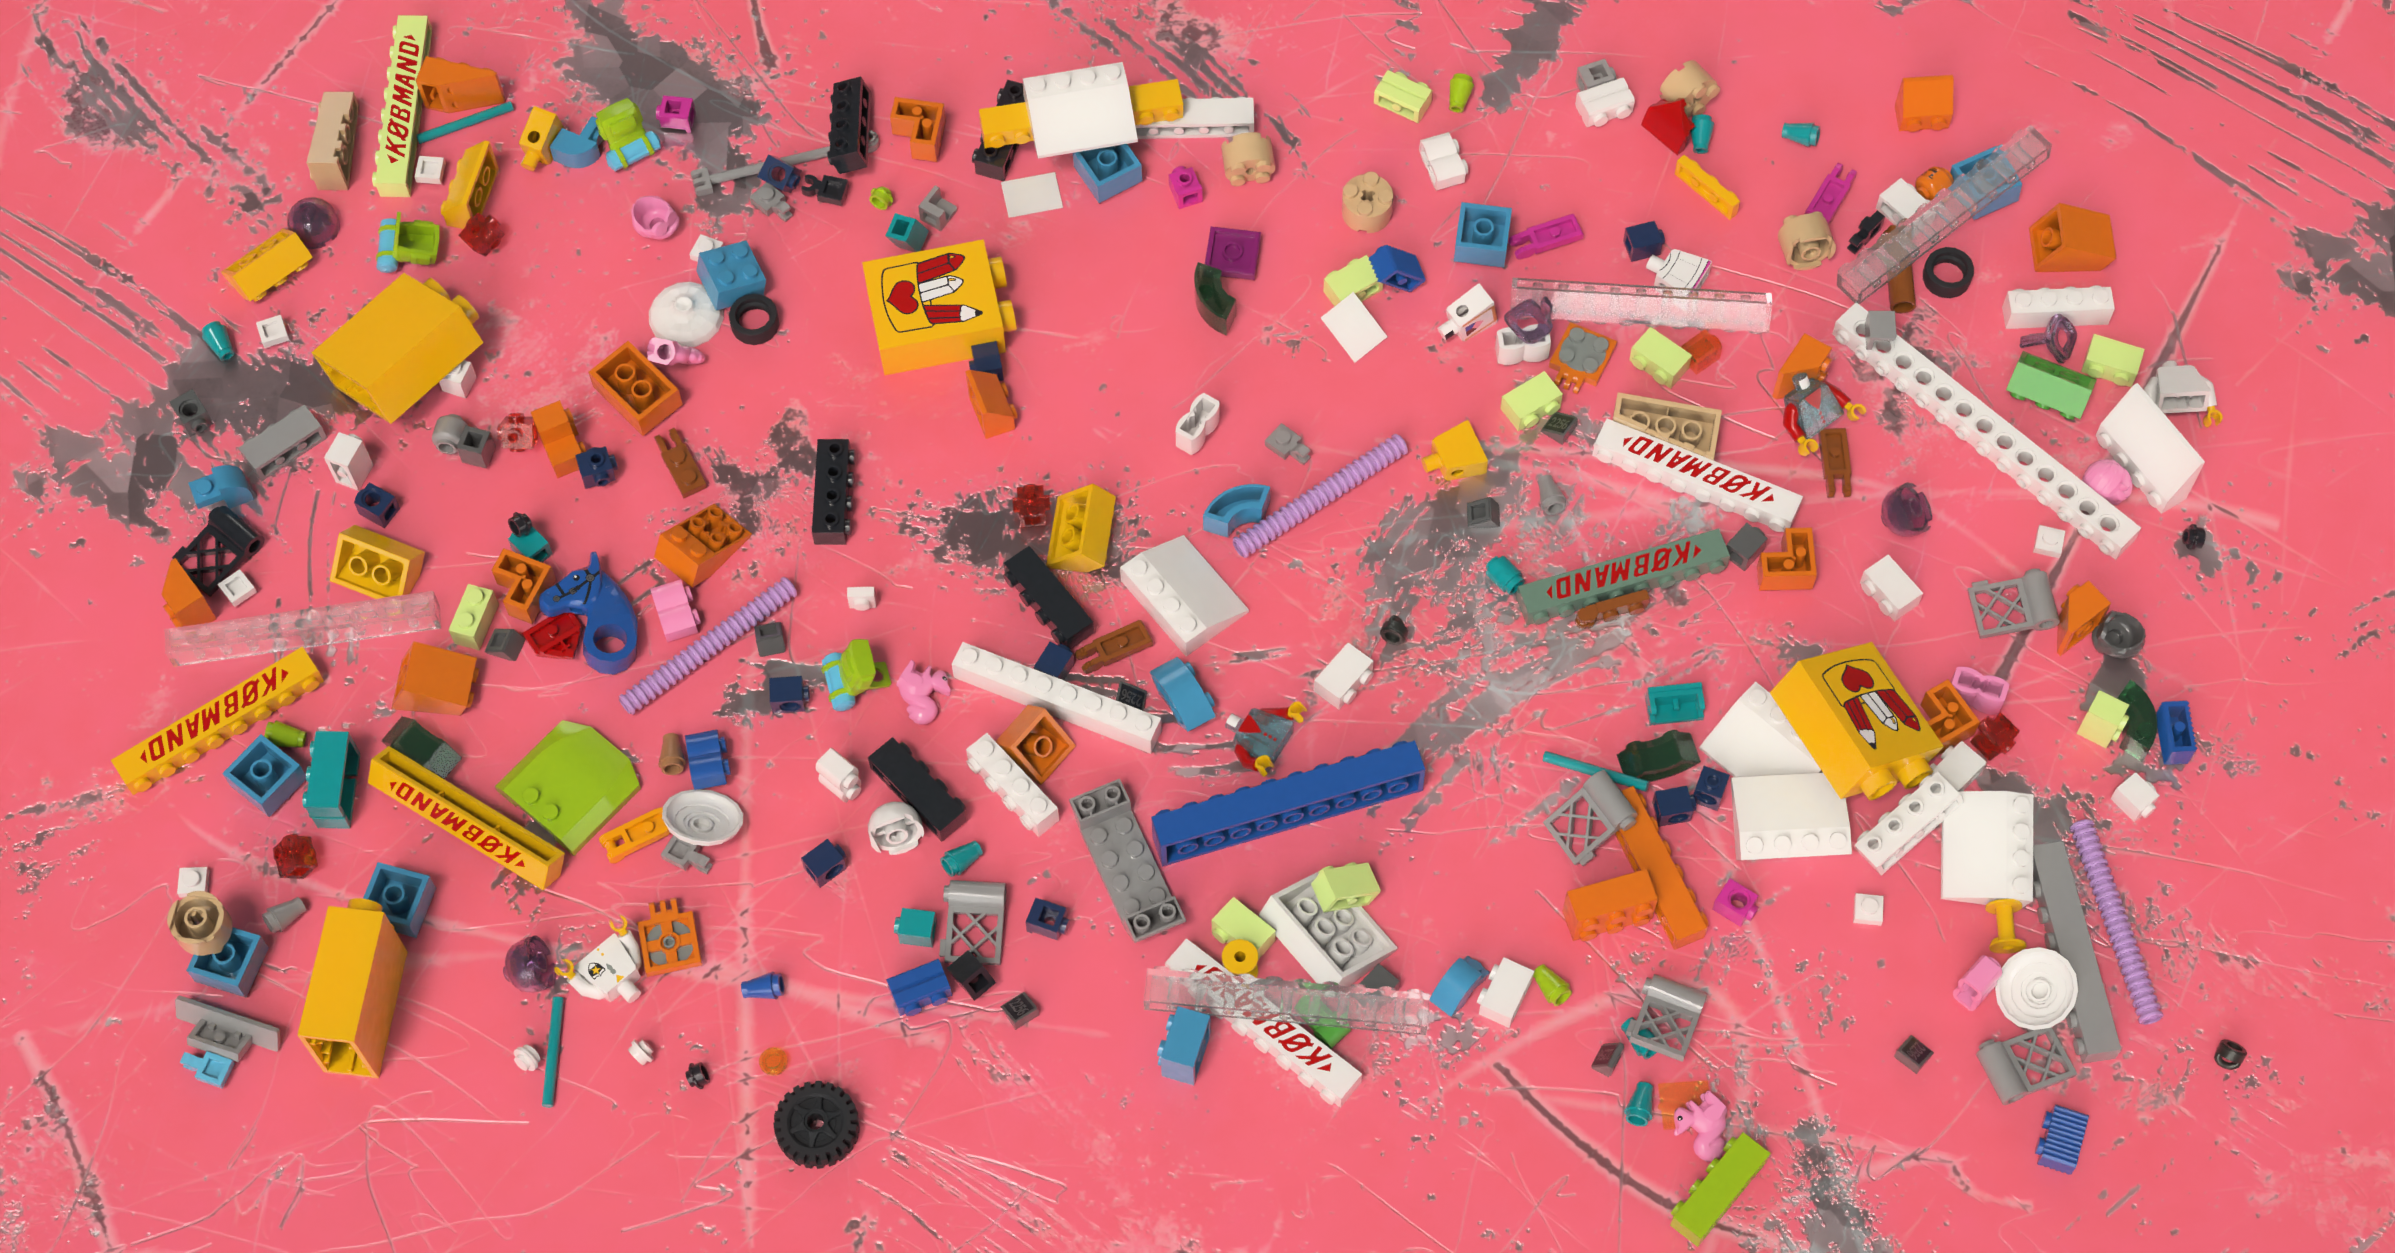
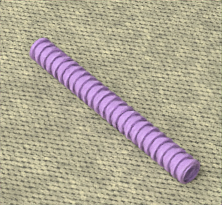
M1393 434L1391 438L1385 439V443L1381 442L1378 447H1373L1372 452L1367 451L1365 456H1359V460L1354 459L1352 464L1348 463L1345 466L1346 468L1339 469V473L1334 472L1332 477L1328 476L1326 478V481H1320L1319 486L1314 485L1313 490L1308 489L1306 494L1302 493L1299 498H1294L1293 503L1288 502L1286 507L1282 506L1279 511H1274L1273 516L1268 515L1266 520L1262 519L1259 524H1254L1253 529L1248 528L1246 533L1242 532L1239 534V538L1234 537V548L1244 558H1247L1249 553H1255L1256 548L1261 549L1262 544L1267 545L1269 540H1275L1276 535L1281 536L1282 531L1287 532L1289 527H1295L1296 523L1302 522V518L1307 519L1309 514L1313 515L1316 510H1321L1322 505L1327 506L1329 501H1335V497H1341L1342 492L1347 493L1349 488H1355V484L1359 485L1362 483V480H1367L1368 475L1373 476L1375 471L1379 472L1382 467L1386 468L1388 463H1393L1395 459L1401 458V454L1406 455L1408 448L1405 441L1397 434Z
M785 577L780 579L781 582L776 581L773 588L769 586L767 592L763 591L760 593V597H754L753 602H747L746 607L742 606L740 608L741 611L736 610L733 617L729 615L727 621L722 620L720 626L716 625L713 627V631H707L706 636H700L701 640H695L693 646L688 645L686 651L682 649L679 656L674 655L672 661L669 659L666 661V665L662 664L659 666V670H653V675L648 674L646 680L641 679L639 685L634 684L632 690L627 689L625 695L620 694L618 697L621 705L629 714L634 715L636 709L641 710L643 704L648 705L650 699H656L655 695L663 694L662 690H668L671 684L674 686L677 679L681 681L684 674L689 675L691 669L694 671L697 669V665H703V661H708L710 655L715 656L717 650L722 651L724 645L729 646L731 640L736 641L738 635H744L743 631L748 632L751 629L750 626L755 627L757 621L762 622L764 616L769 617L771 611L775 612L778 606H784L783 602L788 603L791 600L790 597L795 598L797 590L794 585Z
M2089 819L2077 821L2069 829L2071 833H2074L2072 835L2073 840L2077 841L2075 846L2079 849V856H2082L2081 863L2085 864L2083 867L2084 871L2088 872L2086 877L2088 880H2091L2089 885L2091 888H2094L2092 893L2094 896H2097L2095 902L2099 904L2098 910L2102 912L2100 916L2105 920L2103 922L2104 926L2108 928L2106 932L2108 935H2111L2109 941L2114 943L2112 949L2116 951V959H2119L2118 966L2122 967L2121 974L2125 975L2123 980L2128 984L2127 990L2131 992L2129 995L2130 999L2134 1000L2132 1005L2134 1008H2137L2135 1013L2137 1016H2140L2138 1021L2144 1025L2155 1023L2161 1020L2164 1015L2162 1011H2159L2161 1008L2160 1004L2156 1003L2158 1000L2157 996L2153 995L2155 990L2153 987H2150L2152 982L2151 979L2147 978L2149 976L2148 971L2144 970L2146 968L2145 963L2141 962L2143 957L2138 954L2140 949L2138 946H2135L2137 940L2132 938L2134 932L2130 930L2131 924L2127 922L2129 918L2124 914L2125 908L2121 906L2123 904L2122 899L2118 898L2120 893L2115 890L2117 885L2113 883L2114 877L2110 875V867H2107L2109 863L2107 859H2104L2106 856L2105 852L2101 851L2103 848L2102 844L2098 843L2100 838L2096 835V828H2093L2094 822Z

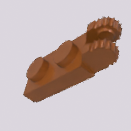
M675 428L669 430V435L676 447L667 450L666 444L660 435L655 436L654 439L682 497L686 498L707 488V484L685 443H682Z
M1846 428L1819 429L1818 437L1823 477L1826 479L1827 497L1833 498L1835 495L1834 479H1842V493L1844 497H1850V477L1852 473Z
M1647 590L1585 606V608L1582 607L1576 615V627L1581 629L1592 628L1595 622L1604 619V622H1610L1619 618L1621 614L1629 613L1630 615H1635L1643 612L1650 600Z
M1138 620L1093 640L1092 643L1076 650L1075 656L1077 660H1082L1097 652L1099 657L1086 662L1081 667L1084 673L1089 674L1099 670L1103 665L1105 667L1153 646V641L1142 620Z

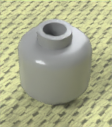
M455 414L440 417L436 421L432 434L433 444L440 452L445 454L458 452L456 447L465 426H468V424Z

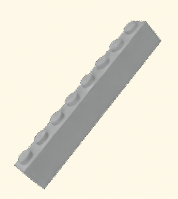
M2058 841L2033 845V898H2037L2039 904L2037 910L2039 922L2045 926L2046 933L2044 938L2046 947L2067 959L2077 975L2078 995L2074 1008L2066 1017L2068 1027L2070 1029L2073 1028L2075 1053L2080 1055L2082 1064L2115 1059L2121 1051V1046L2064 842Z

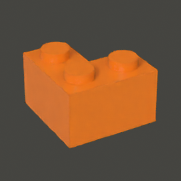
M895 97L890 115L892 134L911 137L912 159L937 162L946 124L944 103Z
M559 400L531 411L537 432L557 479L578 471L579 467L575 455L586 452L582 441L578 443L575 436L579 435L570 409H564Z
M1812 527L1785 528L1781 541L1782 552H1761L1757 564L1759 591L1813 589L1817 571Z
M503 548L491 570L496 583L509 589L503 603L509 616L533 624L540 612V594L555 584L556 577L550 565Z
M1949 679L1925 692L1920 705L1931 719L1927 721L1944 746L1933 757L1935 758L1944 753L1949 746L1952 745L1954 747L1961 741L1972 737L1980 721Z

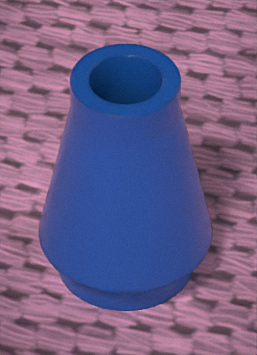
M770 972L749 981H743L741 983L743 998L777 999L778 996H783L784 981L782 975Z

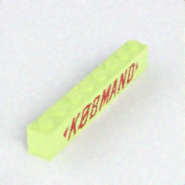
M398 15L397 25L393 26V39L395 41L394 46H390V59L392 63L387 68L389 84L384 89L386 106L381 110L383 128L379 129L378 132L380 150H377L375 153L377 172H373L372 175L373 186L377 187L380 197L411 196L418 143L416 135L419 134L423 100L415 80L425 57L429 56L432 27L428 16Z

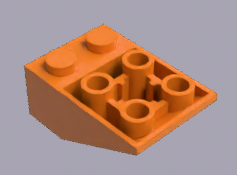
M426 56L415 80L426 109L450 114L502 104L506 101L497 72L489 68H477L463 62L455 63L441 57L433 58Z
M712 504L661 533L654 558L693 588L711 577L751 537L752 533L717 505Z

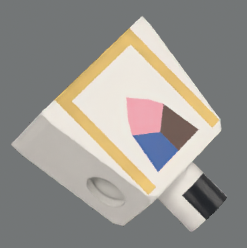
M1479 283L1447 307L1448 321L1437 327L1444 340L1457 334L1462 341H1467L1498 323L1494 301Z

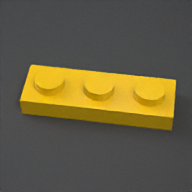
M1685 155L1677 160L1675 169L1677 177L1729 220L1737 215L1740 200L1732 191H1728L1720 185L1718 180L1702 170L1696 161L1690 160Z

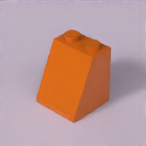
M2058 203L2029 227L2035 272L2101 271L2116 259L2111 220L2108 214Z
M413 641L401 661L391 709L461 716L466 707H471L474 692H470L471 684H475L478 677L479 668L475 667L477 658Z

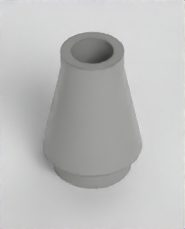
M1551 475L1540 477L1537 483L1539 485L1542 510L1548 515L1561 513L1566 507V497L1558 488Z
M296 897L293 900L267 908V912L262 914V918L269 930L274 934L277 931L282 932L297 917L306 911V907L301 899Z

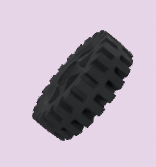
M809 1081L805 1082L801 1088L797 1085L793 1088L791 1094L787 1092L784 1095V1101L780 1100L777 1105L778 1110L774 1114L775 1137L781 1150L795 1164L799 1166L803 1164L806 1168L812 1169V1166L821 1169L827 1164L830 1167L835 1165V1161H842L845 1158V1154H850L853 1150V1144H856L858 1139L859 1117L852 1099L839 1086L836 1088L832 1083L827 1082V1084H823L822 1081H815V1084H811ZM815 1120L824 1122L823 1126L819 1129L810 1128V1124Z

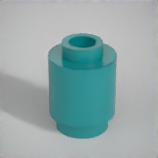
M1495 556L1486 565V575L1502 592L1513 595L1517 592L1518 586L1525 583L1522 573L1505 556Z

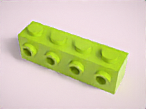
M1742 1132L1738 1139L1732 1137L1723 1148V1151L1726 1152L1720 1160L1714 1158L1705 1170L1708 1173L1703 1181L1697 1179L1688 1191L1691 1194L1685 1203L1680 1200L1670 1213L1674 1216L1670 1226L1697 1247L1769 1159L1771 1153L1744 1132Z

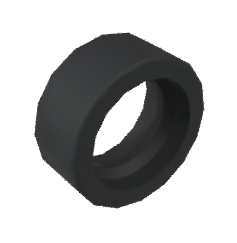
M1951 247L1940 248L1932 252L1926 260L1922 279L1926 288L1931 293L1942 298L1958 297L1967 291L1974 275V265L1971 258L1965 252ZM1940 263H1951L1962 271L1963 278L1954 283L1945 282L1934 274L1933 268Z
M760 294L744 295L737 299L730 308L729 321L731 330L741 342L750 345L763 344L771 340L777 333L779 327L777 308L768 297ZM760 309L768 313L769 321L759 329H745L739 324V318L749 310Z

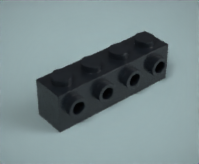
M860 76L834 83L833 94L830 97L832 113L829 115L831 132L828 133L830 150L827 152L829 163L835 166L839 174L868 166L871 91Z
M1007 80L1004 89L1000 88L997 95V106L1025 102L1023 84ZM981 133V145L979 149L976 148L972 156V163H975V172L978 175L1005 181L1019 144L1004 145L1000 148H985Z
M817 439L812 520L814 545H846V537L851 535L852 523L851 519H848V511L853 510V497L849 496V488H854V472H850L851 465H855L856 453L855 449H851L849 439Z
M1030 546L1004 562L1005 574H1003L1005 581L1011 588L1016 587L1020 592V599L1027 607L1031 605L1036 611L1035 616L1040 624L1043 626L1047 625L1051 629V635L1057 644H1063L1072 649L1094 633L1091 618Z
M892 737L868 757L870 768L904 803L909 804L918 812L921 821L942 842L966 822V807L959 798H952L947 793L948 789L940 779L934 780L929 775L930 770L921 760L917 762L911 756L912 752L904 742L898 743Z

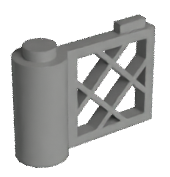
M2040 569L2028 570L2022 578L1989 584L1988 580L1974 582L1972 587L1967 590L1980 639L2030 629L2048 630L2060 623L2047 573ZM2017 588L2018 597L2014 602L2001 596L2005 589ZM1986 593L1993 597V599L1985 607L1977 602L1975 595ZM1997 600L2010 607L2004 617L1991 610ZM2013 610H2016L2024 615L2026 622L2015 624L2007 618ZM1987 615L2000 621L1996 628L1984 630L1982 621Z
M1601 770L1592 775L1583 784V787L1550 815L1543 824L1573 864L1579 865L1581 863L1582 866H1585L1596 857L1594 851L1620 829L1626 831L1634 826L1637 822L1635 818L1638 813L1607 772ZM1584 797L1589 804L1588 815H1575L1576 803ZM1561 816L1569 817L1567 833H1560L1553 824ZM1575 818L1587 819L1585 835L1573 834ZM1593 819L1601 820L1607 828L1599 837L1591 836ZM1573 837L1585 838L1584 850L1579 855H1576L1572 850Z
M950 880V884L944 886L943 900L948 902L949 906L946 939L940 940L939 956L945 957V963H953L960 956H951L952 945L961 938L970 948L969 951L975 953L977 956L975 958L982 965H1001L1006 883ZM954 914L967 915L972 923L960 932L953 925ZM972 915H980V916L975 919ZM986 916H998L997 926L989 933L979 924ZM976 925L985 937L972 946L964 935ZM953 930H954V931L957 933V936H955V937L952 939V937H953ZM995 933H997L996 942L992 938ZM989 940L996 947L995 958L982 957L977 949Z
M1654 974L1652 979L1646 978L1641 992L1646 995L1637 1021L1631 1019L1625 1035L1630 1036L1629 1042L1683 1062L1707 993ZM1648 1006L1660 1010L1663 1016L1652 1019L1647 1011ZM1682 1018L1690 1021L1691 1024L1688 1027L1679 1029L1674 1019ZM1667 1022L1672 1032L1661 1034L1656 1025ZM1650 1027L1655 1037L1648 1039L1638 1035V1032ZM1677 1037L1682 1045L1681 1051L1670 1047L1666 1040Z
M2052 1027L2040 1030L2026 1029L2028 1033L2007 1041L1995 1042L1994 1039H1991L1979 1045L1980 1050L1976 1053V1056L2003 1105L2014 1103L2026 1095L2071 1079L2077 1075ZM2046 1034L2051 1043L2049 1051L2035 1045L2037 1037ZM2019 1045L2028 1049L2026 1059L2015 1056L2011 1047ZM2032 1052L2047 1057L2044 1068L2030 1062ZM2051 1060L2062 1063L2066 1072L2057 1074L2048 1070ZM2027 1068L2042 1074L2039 1083L2030 1084L2026 1076Z

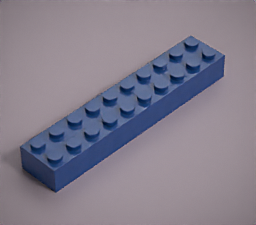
M1415 740L1411 742L1400 741L1387 749H1372L1366 755L1359 757L1348 756L1341 759L1340 762L1331 765L1326 763L1320 764L1311 771L1304 773L1296 771L1289 774L1286 778L1279 780L1268 779L1259 786L1252 788L1249 786L1241 787L1228 795L1217 794L1210 797L1207 801L1200 803L1189 802L1176 810H1161L1151 817L1152 838L1162 867L1421 792L1424 786L1425 767Z

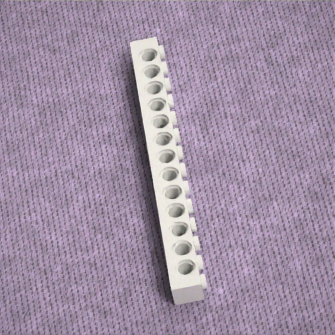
M1857 302L1836 321L1832 335L1835 336L1839 343L1848 346L1859 359L1868 362L1879 375L1885 376L1893 382L1899 391L1905 392L1912 397L1919 407L1927 409L1935 416L1938 422L1947 425L1955 432L1958 438L1971 444L1978 454L1991 460L2001 472L2007 473L2016 480V483L2021 488L2030 491L2041 504L2050 507L2061 520L2070 523L2078 530L2081 536L2094 542L2104 554L2110 555L2116 560L2136 540L2141 530L2139 525L1896 334L1894 341L1875 340L1872 350H1866V338L1858 334L1865 335V321L1868 311ZM1898 365L1904 366L1906 369L1900 368ZM1917 381H1922L1926 383V385L1920 384ZM1938 397H1942L1946 399V401L1940 400ZM1958 413L1965 414L1967 417L1960 416ZM1978 429H1983L1987 433L1980 432ZM1998 445L2005 446L2007 449H2002ZM2019 461L2025 462L2027 465H2022ZM2040 478H2045L2048 482H2044ZM2060 494H2065L2069 498H2064ZM2081 510L2087 511L2090 515L2082 513ZM2102 527H2106L2110 531H2105L2102 529Z

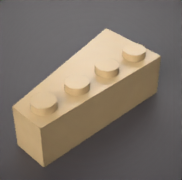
M324 92L322 101L319 102V113L306 162L310 170V178L314 180L318 190H348L359 104L354 92Z
M1618 392L1612 420L1714 460L1722 410Z

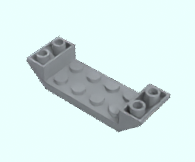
M1117 779L1069 799L1081 836L1121 923L1134 943L1186 922L1176 897L1171 896L1131 811V801L1121 780Z

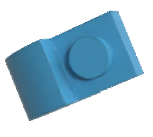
M592 116L580 135L562 128L549 147L553 160L571 168H584L595 163L601 157L598 145L603 141L595 122L597 118Z
M222 465L211 468L213 474L188 483L198 509L221 500H225L229 509L254 500L247 478L237 466Z
M1469 956L1464 959L1459 958L1442 977L1429 1001L1451 1017L1465 1005L1472 991L1486 980L1490 972L1480 962Z

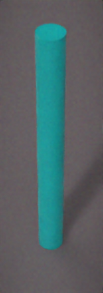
M511 101L419 133L416 137L419 144L514 111Z
M1545 751L1543 755V762L1591 776L1601 770H1605L1615 783L1628 787L1634 786L1635 789L1645 792L1649 787V781L1548 751Z
M553 997L542 1098V1106L546 1108L553 1107L564 1003V998Z

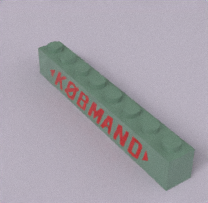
M1715 529L1520 585L1517 589L1516 599L1526 625L1533 623L1540 625L1554 617H1568L1575 611L1582 609V607L1585 608V606L1641 590L1649 592L1651 589L1658 587L1668 588L1674 585L1675 582L1682 580L1692 581L1700 577V575L1707 573L1717 574L1727 568L1730 554L1720 530Z

